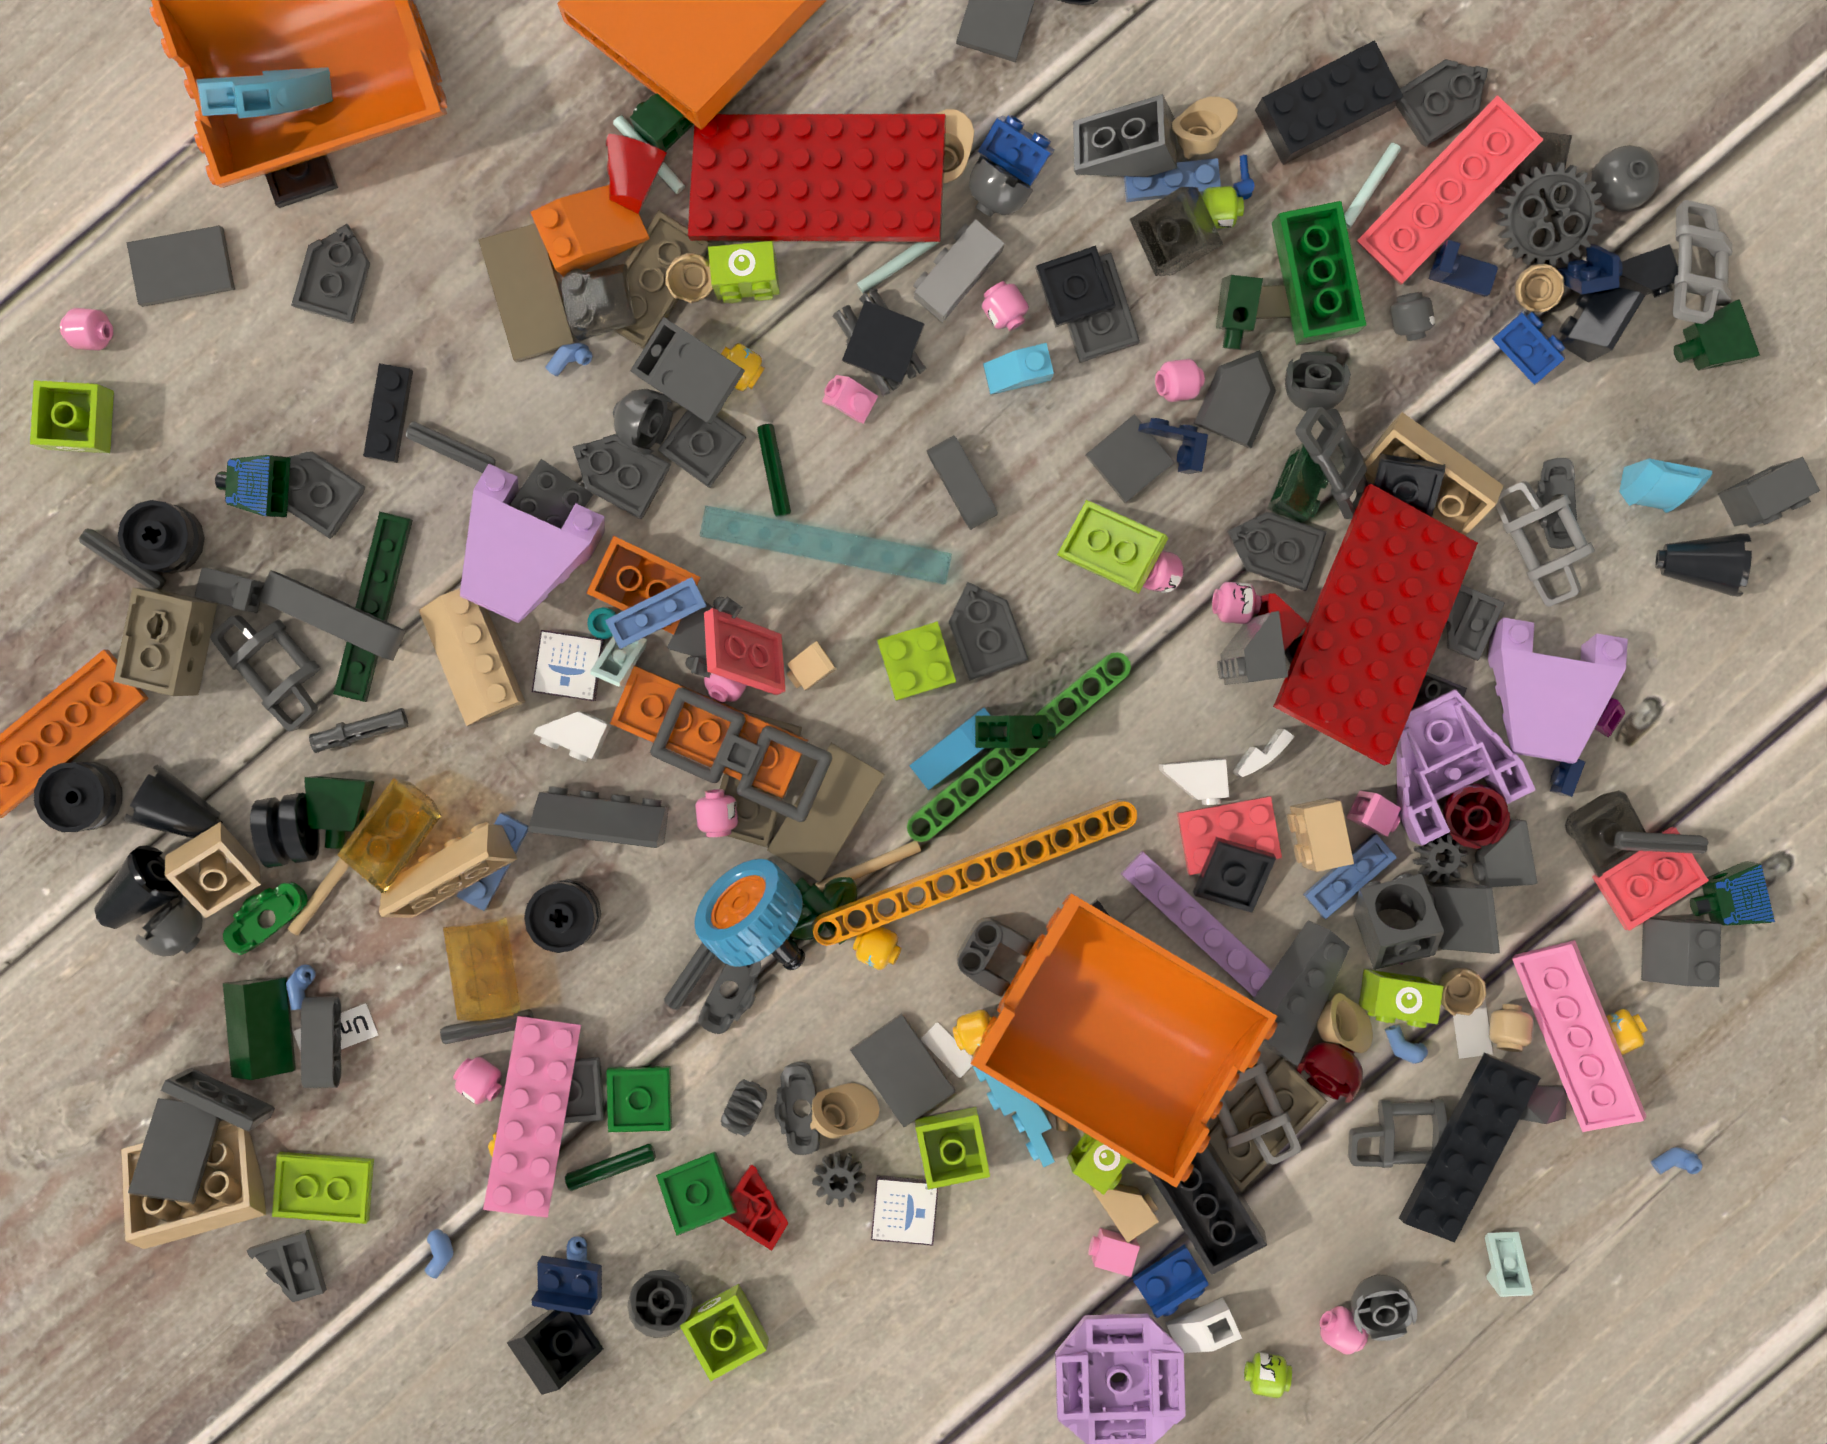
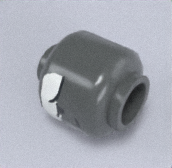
M1414 292L1396 297L1397 302L1390 308L1394 332L1400 336L1406 335L1407 341L1426 337L1425 331L1430 330L1435 325L1431 299L1423 296L1422 292Z

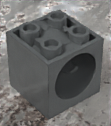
M1402 874L1394 878L1393 881L1384 883L1373 881L1360 888L1353 914L1374 970L1436 954L1444 930L1422 874L1414 876ZM1386 909L1400 910L1409 915L1416 925L1406 930L1394 929L1382 922L1378 913Z

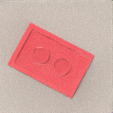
M714 608L704 612L707 672L774 695H779L786 691L782 634L738 617L735 619L731 618L732 615L719 612Z
M1271 796L1177 813L1189 875L1201 873L1216 837L1273 853L1276 859L1282 858Z
M1670 827L1662 832L1663 834H1680L1674 827ZM1635 850L1592 876L1623 928L1628 931L1709 881L1692 853Z

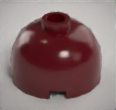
M1469 784L1458 789L1447 798L1443 809V817L1448 825L1451 837L1462 846L1474 849L1498 842L1507 832L1510 823V813L1504 798L1494 789L1485 785Z
M1331 1042L1316 1044L1304 1054L1297 1067L1300 1075L1304 1070L1310 1076L1306 1081L1315 1089L1335 1100H1338L1340 1095L1347 1097L1345 1101L1347 1103L1353 1101L1363 1082V1068L1358 1058L1354 1055L1355 1052L1341 1044Z

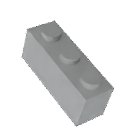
M976 219L970 226L964 224L954 237L956 243L950 250L945 247L935 258L934 263L936 266L929 274L923 272L913 285L916 288L914 299L942 323L1003 252L1005 243Z

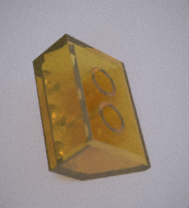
M393 778L337 856L381 893H386L442 815L434 800L413 783Z
M506 917L443 927L457 1020L482 1021L513 1016L520 1011Z

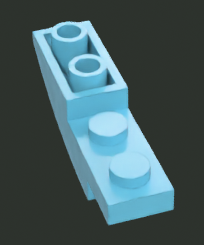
M328 67L262 71L263 75L196 79L203 116L237 114L239 118L259 117L299 111L333 101Z
M973 1066L980 1082L986 1080L991 1089L986 1094L993 1109L997 1110L1000 1108L1004 1116L1016 1111L1012 1118L1020 1133L1026 1131L1030 1139L1026 1146L1033 1160L1040 1159L1043 1167L1054 1163V1157L1042 1135L1043 1132L1052 1128L1043 1108Z

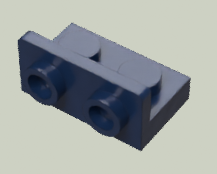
M1590 244L1589 248L1586 247V261L1568 262L1567 267L1556 268L1564 277V285L1580 294L1619 288V277L1623 273V265L1619 255L1595 244Z
M543 1255L538 1260V1290L531 1299L532 1306L546 1310L571 1312L576 1315H591L602 1298V1265Z

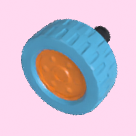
M754 859L743 862L723 874L706 892L695 915V931L703 944L722 962L730 966L741 967L756 963L772 954L783 964L785 969L796 970L805 961V952L790 937L801 915L802 895L789 876L775 863L766 859Z

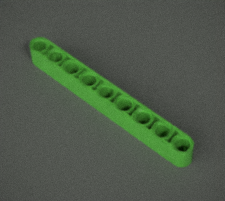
M1119 652L1104 656L1034 715H1046L1048 721L1054 723L1057 735L1127 677L1131 669L1128 657ZM1112 658H1116L1122 663L1123 669L1118 676L1111 675L1107 670V664ZM1088 678H1092L1098 683V692L1093 696H1089L1083 691V683ZM1063 698H1069L1074 703V711L1069 716L1062 715L1058 709L1059 702ZM1010 748L991 749L908 819L907 831L910 837L918 842L931 839L1040 748H1026V751L1020 756L1013 755ZM991 758H998L1002 763V771L996 776L989 775L985 770L986 762ZM967 778H973L978 783L977 792L970 796L964 795L961 791V783ZM948 798L953 801L954 810L951 814L944 816L937 812L936 806L939 800ZM918 818L926 819L930 823V829L925 835H917L912 830V824Z

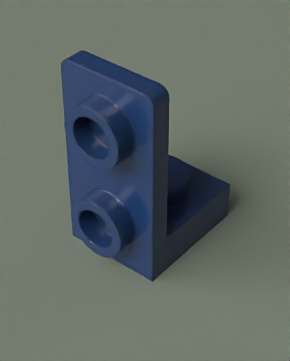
M1447 240L1437 249L1428 279L1484 297L1490 295L1498 267L1458 254L1461 243Z
M1151 418L1150 422L1139 425V432L1183 441L1177 453L1178 472L1184 474L1202 472L1208 434L1197 432L1198 427L1192 425H1179V428L1169 426L1168 420Z
M1580 759L1574 764L1559 761L1560 765L1553 770L1550 778V783L1552 784L1550 792L1561 796L1573 797L1586 761Z

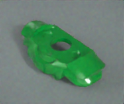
M294 882L282 883L275 889L267 888L259 894H253L243 902L240 910L233 915L235 920L223 932V940L228 949L241 956L258 947L297 916L308 902L305 890ZM265 910H271L275 914V923L270 928L262 927L259 921L260 915Z

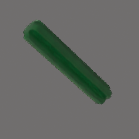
M763 424L757 427L773 511L776 517L789 515L791 509L773 424Z
M646 1144L569 1172L565 1176L566 1186L569 1191H573L653 1162L656 1158L654 1148L651 1144Z

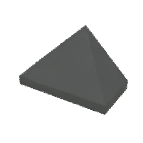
M1537 1085L1520 1120L1549 1124L1566 1119L1567 1093L1564 1086Z

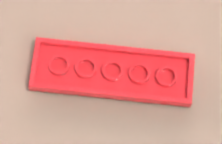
M1497 95L1356 242L1402 285L1544 139Z

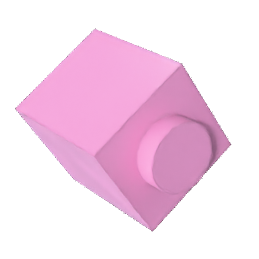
M1100 1228L1098 1236H1093L1091 1239L1088 1254L1092 1255L1091 1258L1095 1267L1131 1277L1140 1246L1136 1238L1127 1243L1121 1233Z

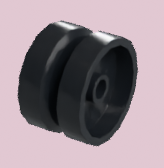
M156 500L140 502L130 508L120 521L117 536L120 549L128 561L139 568L169 574L185 571L195 564L203 552L205 540L202 525L193 513L183 507Z
M96 762L60 763L53 766L39 778L34 790V806L40 819L50 828L60 832H81L103 827L114 819L122 804V787L117 776L108 767Z
M304 792L284 795L281 801L276 797L255 800L251 808L250 830L256 854L262 865L266 868L288 865L290 859L294 863L316 860L319 854L320 833L319 829L309 828L306 794Z
M570 879L554 881L536 891L527 903L524 915L526 931L533 942L544 950L555 953L572 951L591 939L596 932L601 919L600 902L593 890L582 882ZM561 910L563 915H568L567 920H563L560 917Z

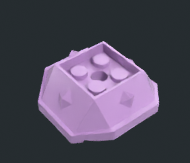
M1148 1313L1085 1315L1056 1350L1057 1419L1086 1444H1154L1174 1424H1177L1186 1417L1183 1349ZM1121 1372L1125 1374V1378L1120 1382H1112L1110 1380L1115 1373Z

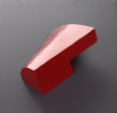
M608 134L606 146H608L607 171L610 177L609 200L639 214L667 152L633 138Z
M750 1164L731 1192L737 1212L721 1219L772 1251L787 1227L788 1221L760 1177L758 1170Z

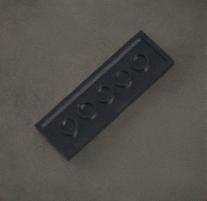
M1484 1052L1399 1216V1219L1404 1224L1455 1243L1541 1079L1538 1075Z

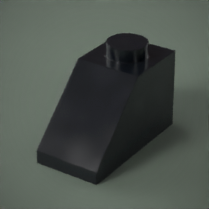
M1670 244L1622 261L1623 273L1619 277L1620 288L1638 291L1644 295L1652 293L1654 298L1673 291L1672 285H1674L1675 276L1678 275V265Z

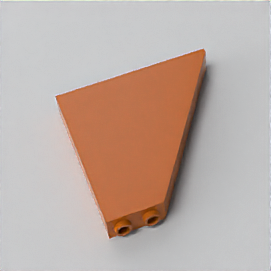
M560 0L557 5L567 25L652 92L658 93L681 112L685 118L702 130L827 0Z

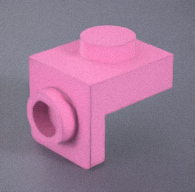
M836 375L828 382L822 402L828 406L835 407L855 421L864 424L878 396L852 378Z

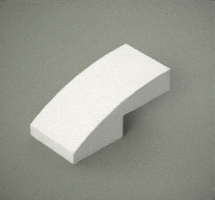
M1277 729L1263 751L1256 747H1249L1232 773L1236 776L1244 777L1261 769L1277 757L1295 736L1285 729Z

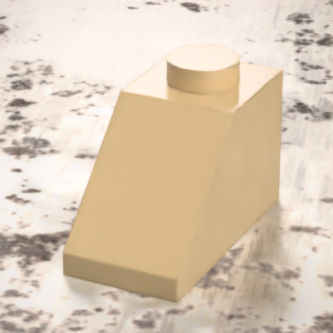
M816 641L787 663L791 670L786 674L796 688L802 686L804 690H808L837 670V668Z
M1118 1184L1113 1190L1108 1189L1103 1195L1091 1186L1094 1194L1127 1243L1159 1222L1154 1213L1159 1209L1149 1193L1143 1196L1137 1187Z

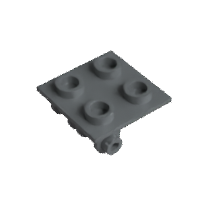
M540 459L509 506L562 529L575 503L585 507L593 494L543 459Z

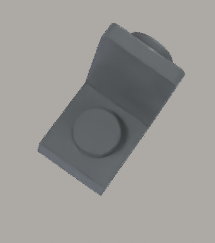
M203 567L200 572L195 597L231 606L235 609L258 613L260 605L258 597L264 582Z

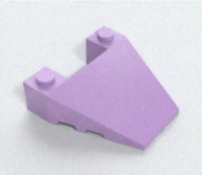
M488 464L473 490L460 597L519 623L543 602L558 584L564 583L579 565L585 564L591 558L604 534L605 516L575 503L562 529L509 506L519 491L518 477Z
M1503 617L1494 626L1489 637L1488 662L1490 668H1493L1497 683L1495 686L1497 697L1500 696L1504 710L1502 717L1511 751L1514 754L1574 764L1581 755L1626 670L1628 639L1595 634L1581 645L1580 661L1532 652L1533 622Z
M1456 690L1447 692L1411 710L1397 745V806L1401 808L1398 815L1401 816L1400 820L1411 841L1422 846L1449 833L1450 830L1436 800L1483 777L1487 786L1498 792L1504 798L1506 804L1536 790L1524 762L1503 743L1500 736L1487 726L1483 718Z

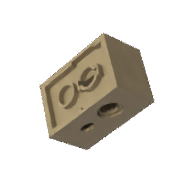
M133 587L113 682L169 696L199 695L218 603L161 589Z

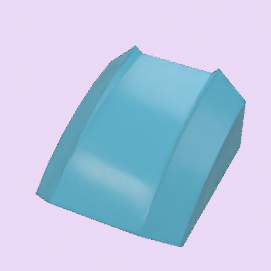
M1646 459L1624 467L1619 492L1629 506L1637 504L1663 509L1667 513L1694 496L1713 473L1711 470Z

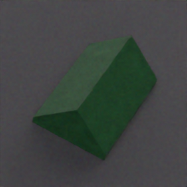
M287 977L223 983L231 1077L255 1080L296 1070L290 1001L286 986Z

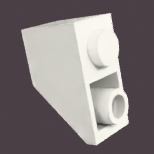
M576 712L537 727L534 734L542 737L540 743L553 749H558L559 745L570 749V756L586 762L588 758L597 759L611 724L585 712Z
M1223 1297L1166 1322L1172 1339L1183 1349L1184 1353L1215 1351L1242 1339Z

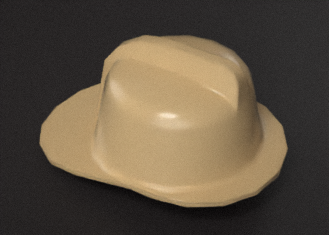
M1222 97L1199 99L1172 122V130L1177 135L1178 143L1184 151L1185 158L1190 159L1196 154H1208L1216 149L1222 134L1237 119L1238 109L1233 102Z
M945 109L936 113L945 114L943 183L954 181L962 175L967 166L974 141V129L971 120L964 113L954 109Z
M1341 993L1335 994L1332 1000L1326 1001L1316 1024L1321 1038L1327 1042L1341 1044L1356 1053L1366 1052L1370 1048L1373 1039L1372 1025L1366 1011Z
M856 1083L843 1084L820 1091L812 1100V1122L810 1128L811 1130L816 1129L827 1138H840L844 1135L865 1130L872 1126L879 1116L878 1100L872 1091Z

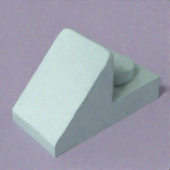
M612 637L591 669L590 674L618 687L625 686L634 665L646 648L647 639L642 638L619 649L614 637Z
M1519 1232L1487 1233L1485 1242L1491 1264V1269L1486 1276L1489 1283L1500 1297L1531 1296L1533 1290Z

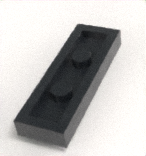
M379 363L364 457L398 463L413 370L410 368Z

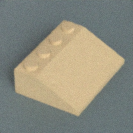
M224 1120L219 1122L195 1204L136 1196L128 1193L143 1143L121 1149L125 1241L130 1244L147 1249L266 1215L264 1184L250 1131L248 1132Z

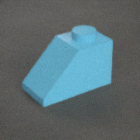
M1047 343L1018 349L983 363L990 395L1051 381L1054 375Z

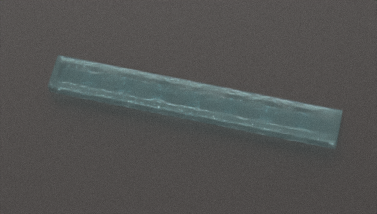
M706 505L699 535L702 538L946 585L952 556V553Z

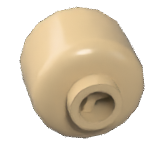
M1503 1004L1502 1010H1496L1490 1016L1489 1039L1497 1044L1496 1048L1499 1050L1522 1052L1523 1047L1528 1046L1532 1041L1533 1018L1528 1013L1522 1012V1006Z

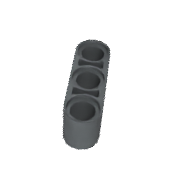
M954 435L926 450L935 470L970 530L998 515L995 505Z
M305 997L301 1006L303 1088H337L341 1079L339 997Z

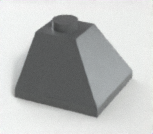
M1510 818L1507 832L1493 845L1490 843L1486 846H1481L1482 848H1478L1474 854L1476 862L1472 865L1473 874L1480 885L1493 888L1538 884L1527 821Z

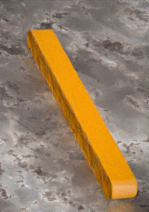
M1118 799L1112 800L835 908L815 918L812 924L814 938L821 945H834L1131 828L1135 824L1137 810L1129 802ZM1123 806L1127 811V816L1124 821L1117 823L1114 820V811L1116 808ZM1094 817L1098 821V828L1094 833L1087 834L1084 828L1085 822L1089 818ZM1061 829H1066L1069 833V840L1066 844L1059 846L1055 842L1056 833ZM1036 840L1040 844V851L1036 856L1029 857L1026 854V846L1029 842ZM1002 852H1009L1011 855V863L1006 868H998L996 864V859ZM975 863L980 864L982 867L980 877L974 880L967 877L968 867ZM943 875H950L953 878V885L947 891H940L937 888V882ZM913 887H921L924 891L923 898L919 902L914 903L908 900V892ZM885 898L894 901V909L888 914L880 913L877 908L879 902ZM854 910H861L865 913V919L860 925L855 926L848 922V915ZM823 922H832L836 927L835 932L830 937H823L818 933V927Z

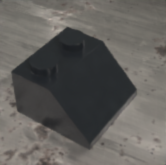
M1620 287L1581 294L1575 303L1578 309L1574 316L1570 315L1559 330L1562 333L1559 340L1566 347L1565 349L1588 363L1614 349L1646 295Z
M548 1310L530 1322L507 1342L541 1395L560 1390L604 1350L581 1315L558 1310Z

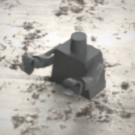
M728 596L726 598L717 597L713 602L714 607L705 601L707 606L682 618L675 634L672 635L667 648L690 655L686 659L685 664L692 674L710 678L711 675L710 672H707L704 612L714 608L719 612L732 615L731 618L735 619L743 608Z

